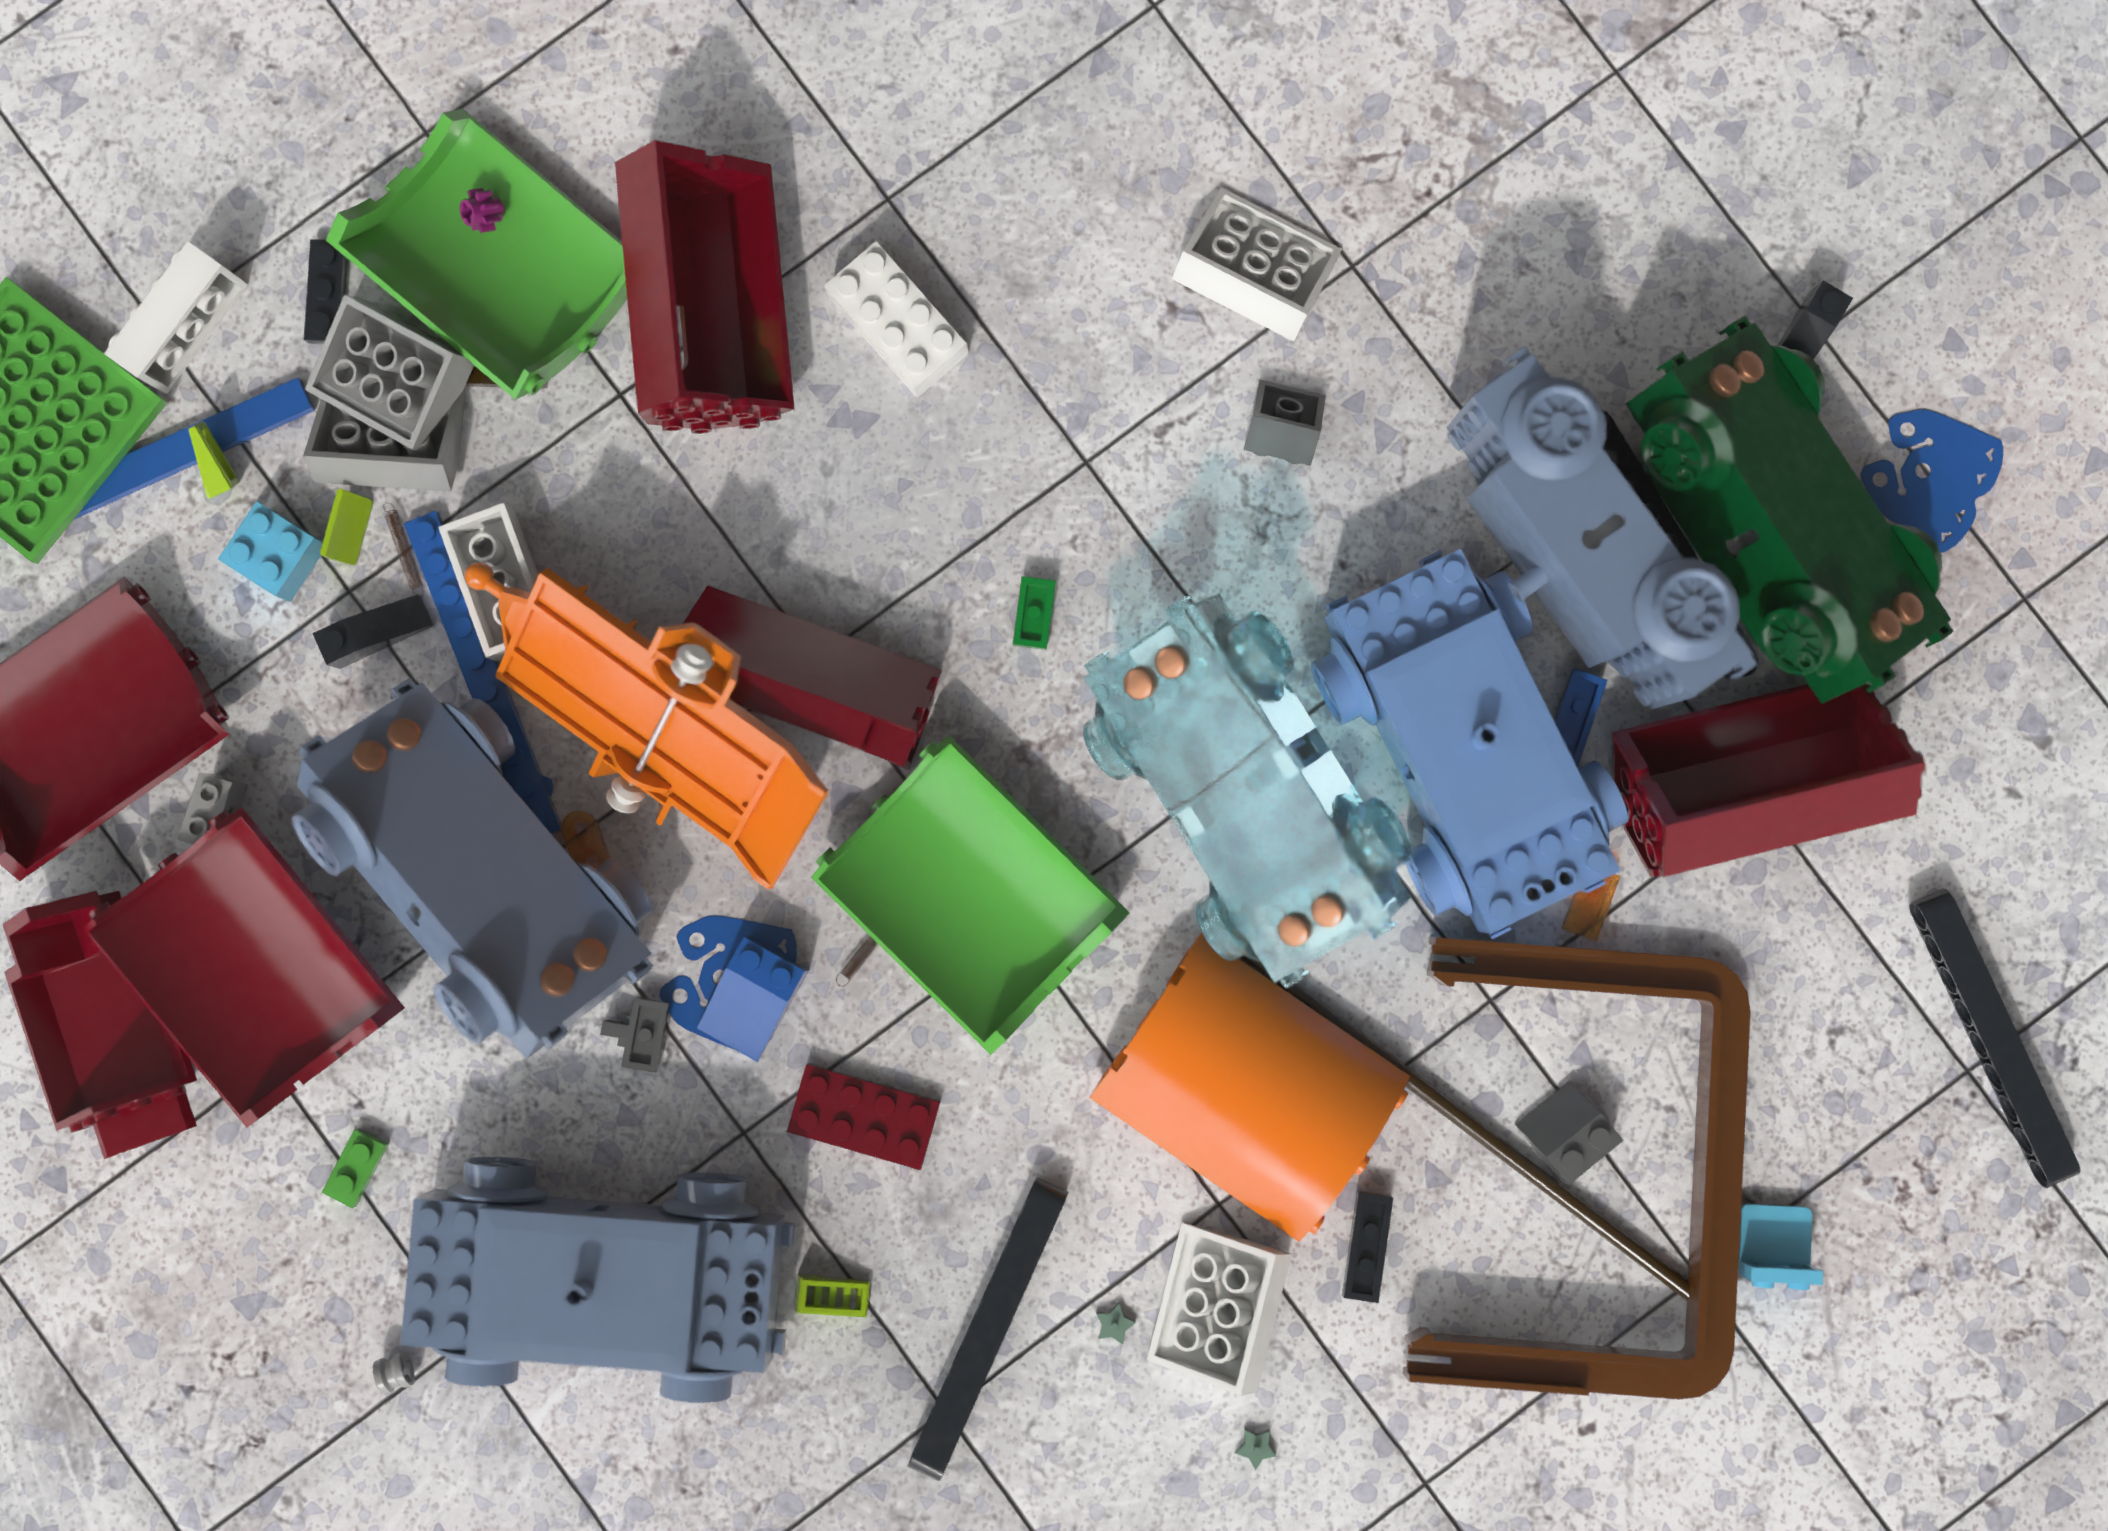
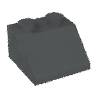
M1259 380L1243 450L1250 451L1258 456L1284 459L1291 464L1311 466L1321 433L1326 395Z
M1570 1081L1566 1082L1515 1124L1557 1178L1568 1185L1573 1183L1624 1141L1603 1114Z

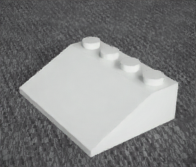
M1221 187L1183 250L1172 279L1294 341L1342 249Z
M1182 1223L1147 1360L1240 1396L1257 1392L1292 1254L1255 1241Z

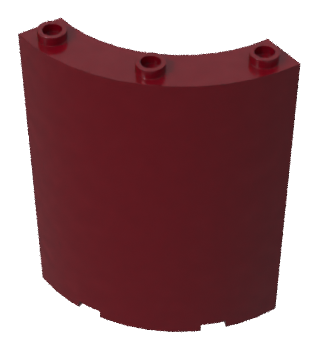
M125 576L0 662V865L19 881L26 878L230 735L226 722L229 719V715L219 704L206 678L197 666L201 663L199 657L190 647H185L165 620L149 603L151 598L147 591L138 583L133 585Z
M241 807L232 814L225 810L208 822L211 828L179 856L175 852L157 865L161 869L117 902L110 906L106 901L88 914L91 918L90 921L82 929L246 1128H248L298 1089L294 1085L295 1082L299 1080L303 1085L347 1051L400 1013L405 1007L243 807Z

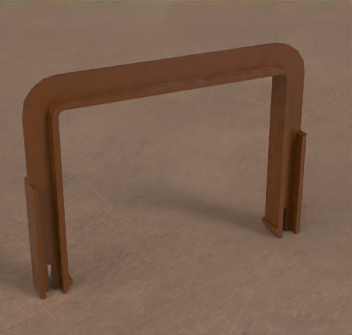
M1429 937L1431 954L1474 957V964L1430 961V971L1427 970V976L1442 986L1454 987L1456 981L1695 999L1701 1004L1688 1265L1690 1290L1686 1305L1685 1344L1680 1351L1432 1333L1427 1327H1419L1407 1335L1405 1334L1407 1354L1451 1357V1363L1406 1360V1367H1403V1375L1409 1382L1584 1396H1589V1393L1681 1400L1701 1397L1715 1389L1730 1370L1735 1346L1751 1015L1748 992L1738 975L1720 962L1701 957Z

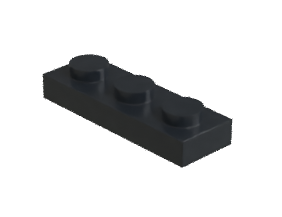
M310 239L304 341L310 344H324L343 296L346 295L348 259L326 240Z
M1364 1191L1356 1192L1342 1290L1343 1298L1379 1303L1393 1197L1390 1195Z

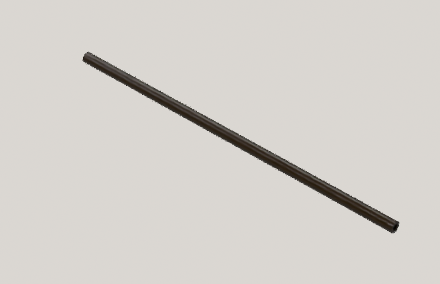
M1232 934L1223 945L1225 950L1408 1074L1410 1078L1406 1088L1684 1300H1688L1689 1281L1237 936Z

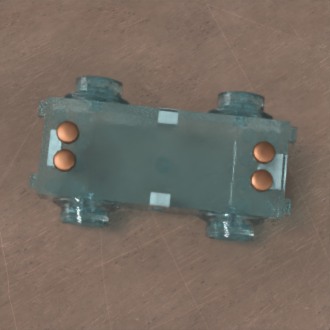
M1220 593L1193 604L1190 601L1192 597L1188 595L1165 609L1171 618L1129 648L1111 660L1107 656L1110 653L1106 651L1083 665L1089 674L1084 679L1097 699L1095 702V716L1089 719L1083 726L1085 744L1093 760L1109 777L1120 781L1126 780L1134 774L1148 780L1209 877V894L1198 901L1196 917L1199 927L1212 949L1222 958L1229 961L1237 960L1244 955L1256 961H1261L1274 983L1281 980L1284 987L1288 988L1304 979L1310 973L1308 970L1305 971L1303 966L1366 931L1374 940L1397 925L1396 921L1392 922L1391 917L1412 897L1398 877L1396 868L1410 861L1412 856L1411 844L1401 821L1385 802L1376 797L1369 798L1364 802L1361 800L1284 678L1293 671L1294 659L1290 647L1276 625L1259 611H1251L1242 618L1237 619Z

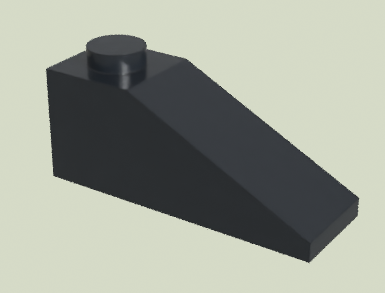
M1823 280L1809 291L1777 346L1799 350L1814 360L1837 327L1853 297Z
M417 594L416 596L414 595L344 618L312 633L326 665L342 669L433 627L434 624L420 597L421 595Z

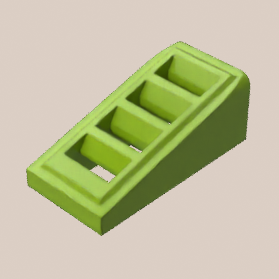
M202 421L190 427L188 430L207 498L211 499L232 489L239 483V480L207 424Z
M797 1274L794 1310L799 1314L867 1318L870 1281ZM808 1285L814 1286L812 1303H806ZM823 1286L828 1287L827 1305L821 1304ZM837 1287L843 1288L841 1306H835ZM851 1288H857L855 1308L849 1307Z

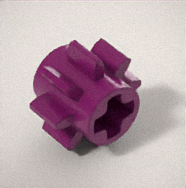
M483 188L467 190L469 198L463 199L459 207L463 222L467 226H471L472 231L479 230L480 233L495 231V223L501 222L504 216V208L500 198L492 195L491 190L484 191Z

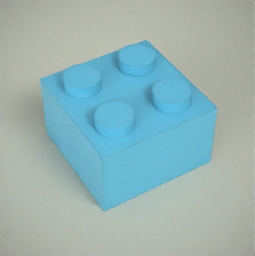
M256 501L218 560L274 596L291 602L321 557L320 550L323 541L274 509Z

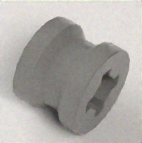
M401 1351L394 1354L392 1359L386 1360L381 1358L373 1363V1377L378 1390L383 1395L392 1393L395 1387L402 1386L406 1388L414 1384V1368L406 1352Z

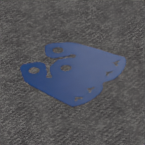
M1921 409L1896 414L1888 421L1890 437L1894 446L1905 449L1925 442L1927 438L1933 440V445L1930 447L1925 446L1909 453L1900 470L1903 486L1907 491L1905 495L1898 493L1899 484L1895 466L1887 460H1879L1863 467L1861 471L1862 483L1882 515L1895 524L1915 526L1926 532L1936 542L1940 553L1946 552L1960 542L1971 528L1976 518L1975 500L1988 493L1994 486L2003 462L2002 441L1930 410ZM1911 423L1915 427L1914 435L1904 437L1900 432L1902 424ZM1993 448L1994 452L1991 454L1992 462H1990L1985 453ZM1920 463H1925L1930 467V475L1926 478L1918 477L1915 472L1917 465ZM1877 472H1883L1888 477L1887 484L1883 487H1878L1873 482V476ZM1986 473L1987 476L1982 478L1981 484L1978 485L1977 474L1983 475ZM1965 510V514L1961 516V523H1959L1955 514ZM1951 532L1952 535L1950 537H1946L1945 541L1942 543L1941 533Z
M707 916L681 928L676 938L683 956L692 961L702 958L714 950L719 943L725 946L723 952H718L704 961L698 980L704 998L708 1000L709 1004L718 986L713 981V974L717 970L725 971L743 937H751L796 962L797 945L792 929L725 916ZM693 933H700L704 936V944L699 948H694L690 945L689 938ZM784 939H786V943L784 945L787 950L786 953H784L783 950L780 947H778V945L781 944ZM677 976L661 987V1001L670 1003L669 1013L678 1025L690 1032L729 1047L697 1029L707 1007L700 1006V998L689 977ZM676 989H684L687 992L688 998L683 1004L675 1003L672 998L673 992Z

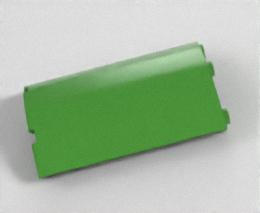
M458 109L443 112L432 133L420 149L425 155L412 170L406 166L386 185L388 193L376 202L368 198L354 207L338 212L326 241L516 400L528 393L534 395L542 388L544 383L562 371L582 352L586 354L595 346L598 340L597 336L626 302L627 291L622 241L467 111ZM483 188L484 191L491 190L492 195L500 198L504 208V216L501 222L495 223V231L480 233L479 230L472 231L471 226H467L463 222L459 207L463 199L469 198L467 190Z
M948 736L940 744L932 741L919 755L923 761L890 797L884 794L871 807L874 814L835 851L830 847L816 860L819 868L811 878L992 1055L1035 1011V1008L1071 974L1072 970L1119 926L1130 912L968 753Z

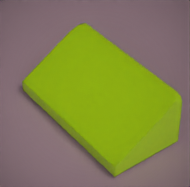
M340 488L337 490L320 550L321 556L352 566L357 564L373 507L372 500Z

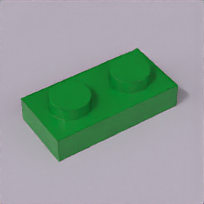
M1021 576L1013 646L1047 650L1056 585L1055 580Z

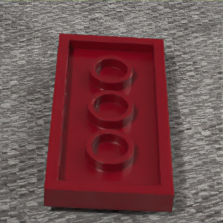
M807 1063L787 1132L921 1170L941 1101Z

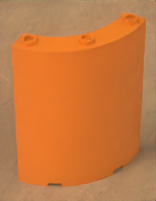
M1200 933L1165 986L1167 987L1158 1001L1153 1003L1137 1027V1032L1127 1046L1125 1045L1102 1075L1089 1098L1300 1242L1308 1232L1315 1234L1325 1219L1324 1213L1329 1209L1354 1173L1360 1175L1370 1161V1157L1367 1155L1380 1135L1394 1108L1396 1110L1399 1109L1408 1096V1092L1404 1089L1410 1076Z

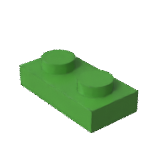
M360 1128L355 1129L321 1193L350 1208L357 1207L389 1143Z

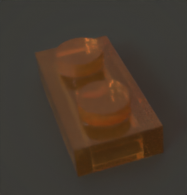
M1613 874L1603 879L1606 884L1589 893H1582V891L1574 893L1561 929L1597 942L1621 876Z

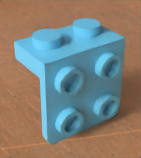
M1743 1204L1741 1206L1738 1274L1751 1281L1752 1286L1758 1288H1774V1283H1787V1287L1790 1289L1810 1290V1285H1823V1270L1811 1265V1210L1804 1206Z

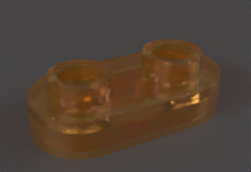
M573 811L566 815L561 824V832L570 857L576 864L583 863L589 865L588 859L592 854L597 855L599 858L597 866L611 859L599 824L591 813ZM580 822H584L587 826V830L583 835L578 834L576 831V827Z

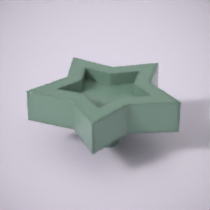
M1120 1303L1110 1312H1096L1102 1324L1098 1339L1113 1337L1123 1345L1125 1331L1136 1324V1321L1123 1315Z
M1244 1428V1443L1235 1451L1237 1455L1249 1458L1255 1470L1263 1459L1277 1457L1269 1446L1270 1430L1256 1434Z

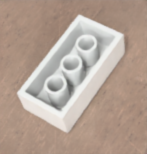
M187 241L184 247L174 253L171 264L164 274L153 281L150 288L151 291L143 302L133 308L130 313V319L123 329L110 339L109 347L104 354L140 380L167 394L248 284Z
M877 241L824 285L828 298L917 398L969 354L967 343Z
M505 503L438 527L485 657L496 662L502 660L505 654L498 604L499 599L486 589H472L465 581V571L472 563H486L491 567L494 578L507 588L514 587L527 592L532 591L538 578V572L516 512Z

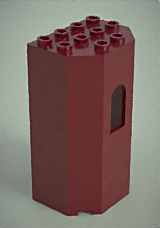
M653 140L616 161L615 171L638 414L647 424L662 426L664 431H678L683 428H690L693 434H705L711 432L712 429L729 427L754 429L760 427V422L781 419V414L792 411L795 407L771 164L726 154L709 156L706 155V150L659 140ZM677 307L680 308L681 330L684 351L683 367L681 360Z
M1866 683L1822 704L1809 687V684L1612 732V779L1620 791L1628 813V822L1623 825L1624 830L1650 877H1666L1917 815L1918 801L1922 797V773L1926 770L1924 757L1919 751L1916 752L1909 743L1906 732L1902 728L1899 729L1896 723H1892L1889 709L1886 706H1882L1875 696L1874 690L1868 693L1867 689L1871 685Z

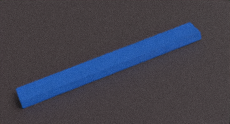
M297 377L202 421L207 424L222 452H225L314 412L315 409L305 390L303 381ZM195 424L125 455L75 519L198 464L188 430Z

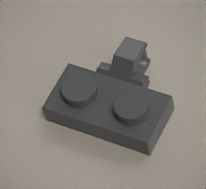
M634 997L631 1015L623 1014L622 1022L612 1020L602 1022L600 1035L618 1038L617 1046L625 1047L621 1067L653 1073L658 1071L670 1006L669 1002Z

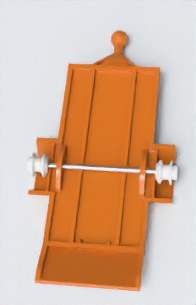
M475 562L470 564L465 571L466 583L475 590L486 589L499 599L498 604L505 654L495 677L598 751L588 772L589 775L593 778L616 773L621 775L613 780L612 788L606 794V799L613 809L621 813H634L639 809L640 801L644 799L647 793L659 802L655 823L661 826L671 806H674L732 848L754 880L765 888L772 889L828 795L829 790L792 743L729 699L737 682L741 660L740 655L696 623L659 627L653 641L650 642L634 630L638 621L634 620L625 624L585 595L589 587L585 584L575 588L549 568L539 573L532 591L527 592L514 587L507 588L494 578L491 567L486 563Z

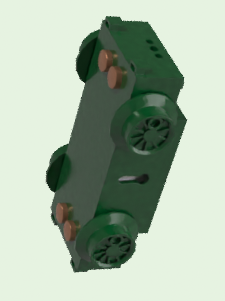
M1743 316L1719 332L1720 336L1724 333L1728 336V338L1690 360L1682 351L1664 362L1656 370L1660 371L1663 369L1666 375L1625 403L1634 420L1644 432L1640 446L1642 463L1648 473L1647 477L1702 561L1715 566L1730 580L1738 597L1739 617L1761 651L1765 652L1768 658L1783 671L1789 674L1804 676L1821 704L1867 682L1871 685L1867 689L1869 693L1894 679L1897 675L1891 666L1923 641L1929 640L1925 644L1927 648L1944 640L1954 632L1948 623L1952 619L1936 597L1941 584L1942 555L1936 542L1926 532L1915 526L1893 524L1886 521L1818 418L1825 393L1824 376L1819 365L1809 355L1799 350L1770 345L1755 322L1751 324L1747 317Z

